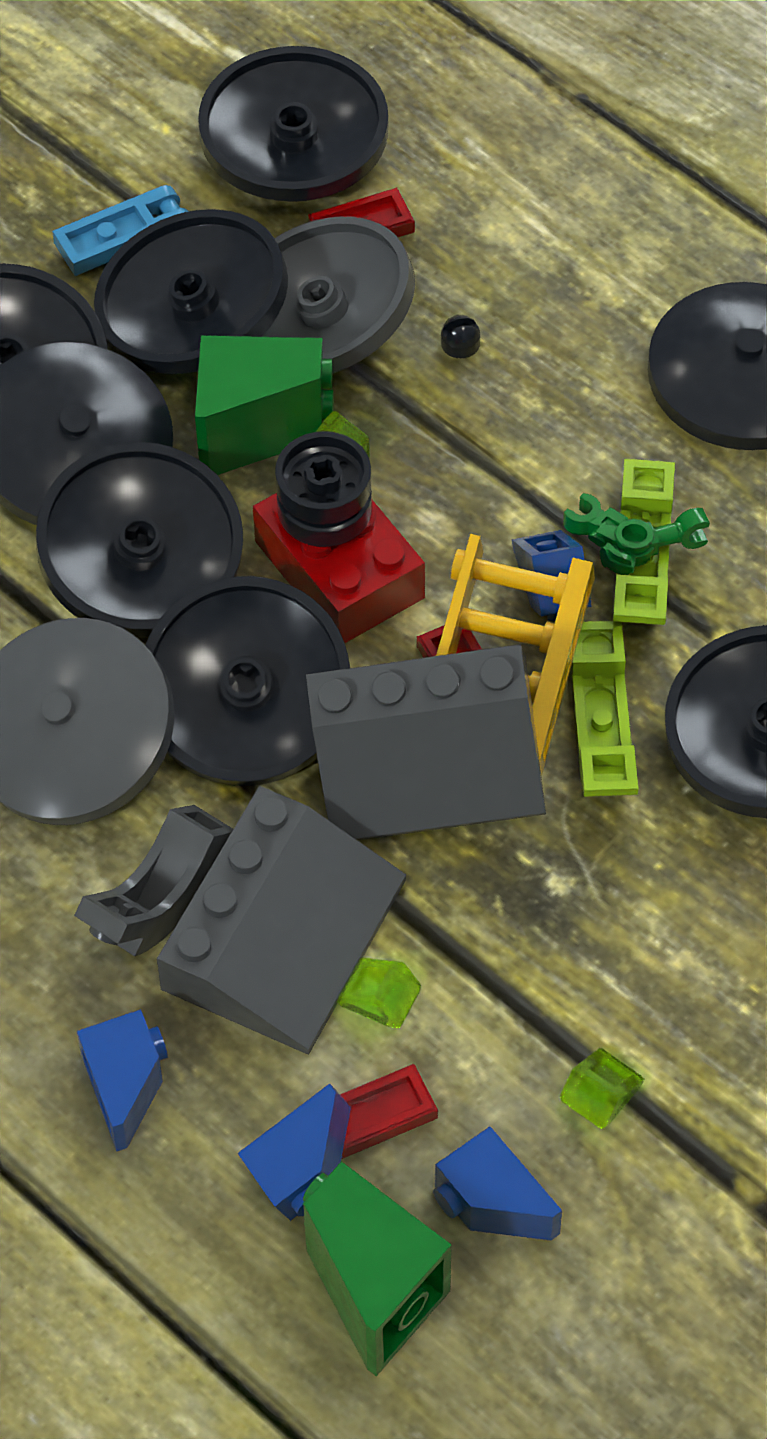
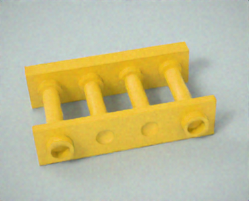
M470 534L466 550L457 549L453 560L451 579L457 580L436 656L456 653L462 629L540 647L539 652L546 654L542 672L533 671L532 675H528L542 775L595 579L593 562L572 558L568 574L560 572L558 577L483 560L484 552L481 537ZM476 580L553 597V603L560 605L555 623L547 621L545 626L468 608Z

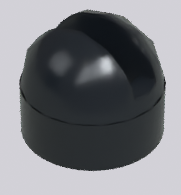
M455 315L448 318L441 330V347L447 355L461 359L468 358L478 351L480 347V330L473 318L466 315Z

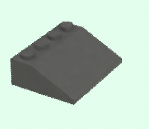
M521 644L306 674L312 729L327 817L330 822L356 840L546 815L526 656Z
M259 786L157 957L161 990L309 1055L404 885L406 874L309 806Z

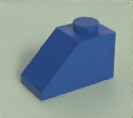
M562 530L511 539L516 561L521 569L558 577L560 572L568 574L572 558L585 560L583 546ZM526 591L531 608L541 617L547 616V620L555 621L560 605L553 603V597ZM589 598L587 608L592 607L591 598Z
M141 1009L77 1031L81 1057L116 1152L129 1146L163 1082L160 1060L168 1058L166 1046L158 1026L148 1029Z
M328 1084L238 1153L274 1207L290 1221L297 1215L304 1216L303 1196L313 1180L322 1173L329 1175L341 1162L351 1107L331 1084Z
M490 1126L435 1164V1189L433 1194L437 1203L450 1218L453 1219L458 1216L470 1231L552 1240L560 1234L561 1208Z

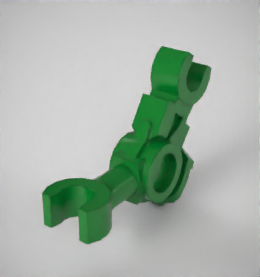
M586 493L580 496L579 510L585 515L576 514L568 508L564 511L563 526L572 534L589 535L588 539L601 547L599 553L602 566L604 568L608 567L611 571L620 575L634 573L635 567L646 564L651 556L659 554V547L681 543L687 549H696L706 545L708 542L703 529L709 527L710 522L703 508L689 509L679 515L674 523L654 528L650 522L646 523L643 520L628 519L611 507L607 511L602 510L598 499Z

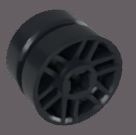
M321 431L300 436L282 450L276 462L275 474L278 516L287 533L302 543L317 547L337 546L358 536L367 526L372 513L371 463L362 446L343 434Z

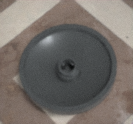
M330 217L302 224L275 238L287 267L288 288L284 304L277 318L262 337L322 338L323 358L333 359V373H336L368 357L381 347L400 326L413 300L415 273L402 242L391 230L377 222L364 218Z
M68 618L34 627L10 641L0 650V803L7 809L28 820L43 824L73 825L85 823L118 810L138 795L154 777L170 746L175 719L174 700L169 680L163 668L149 649L133 634L114 624L97 619Z

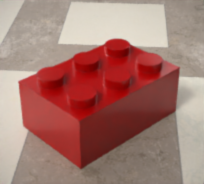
M277 493L253 505L255 542L291 586L310 596L328 613L339 629L344 643L425 598V562L373 500L371 517L365 529L354 539L331 547L311 546L296 540L287 533L279 520Z

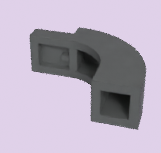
M196 805L170 809L153 846L133 874L112 890L83 896L74 916L90 926V933L105 943L118 945L133 956L148 951L175 929L232 833L233 828Z

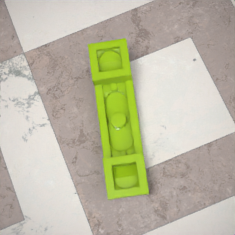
M624 459L620 513L628 519L643 520L646 523L650 522L653 528L671 524L675 462ZM670 545L659 547V554L651 556L646 564L635 567L634 573L629 575L616 573L613 621L665 625Z
M583 622L571 665L576 743L584 797L638 795L635 749L631 742L625 682L626 659L622 622Z

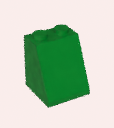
M201 336L195 423L198 457L202 463L207 465L217 475L279 455L294 439L305 434L323 431L324 420H333L334 390H324L332 389L333 359L323 358L322 338Z
M341 1161L329 1175L322 1173L317 1176L303 1196L306 1251L367 1370L377 1376L451 1291L452 1245Z

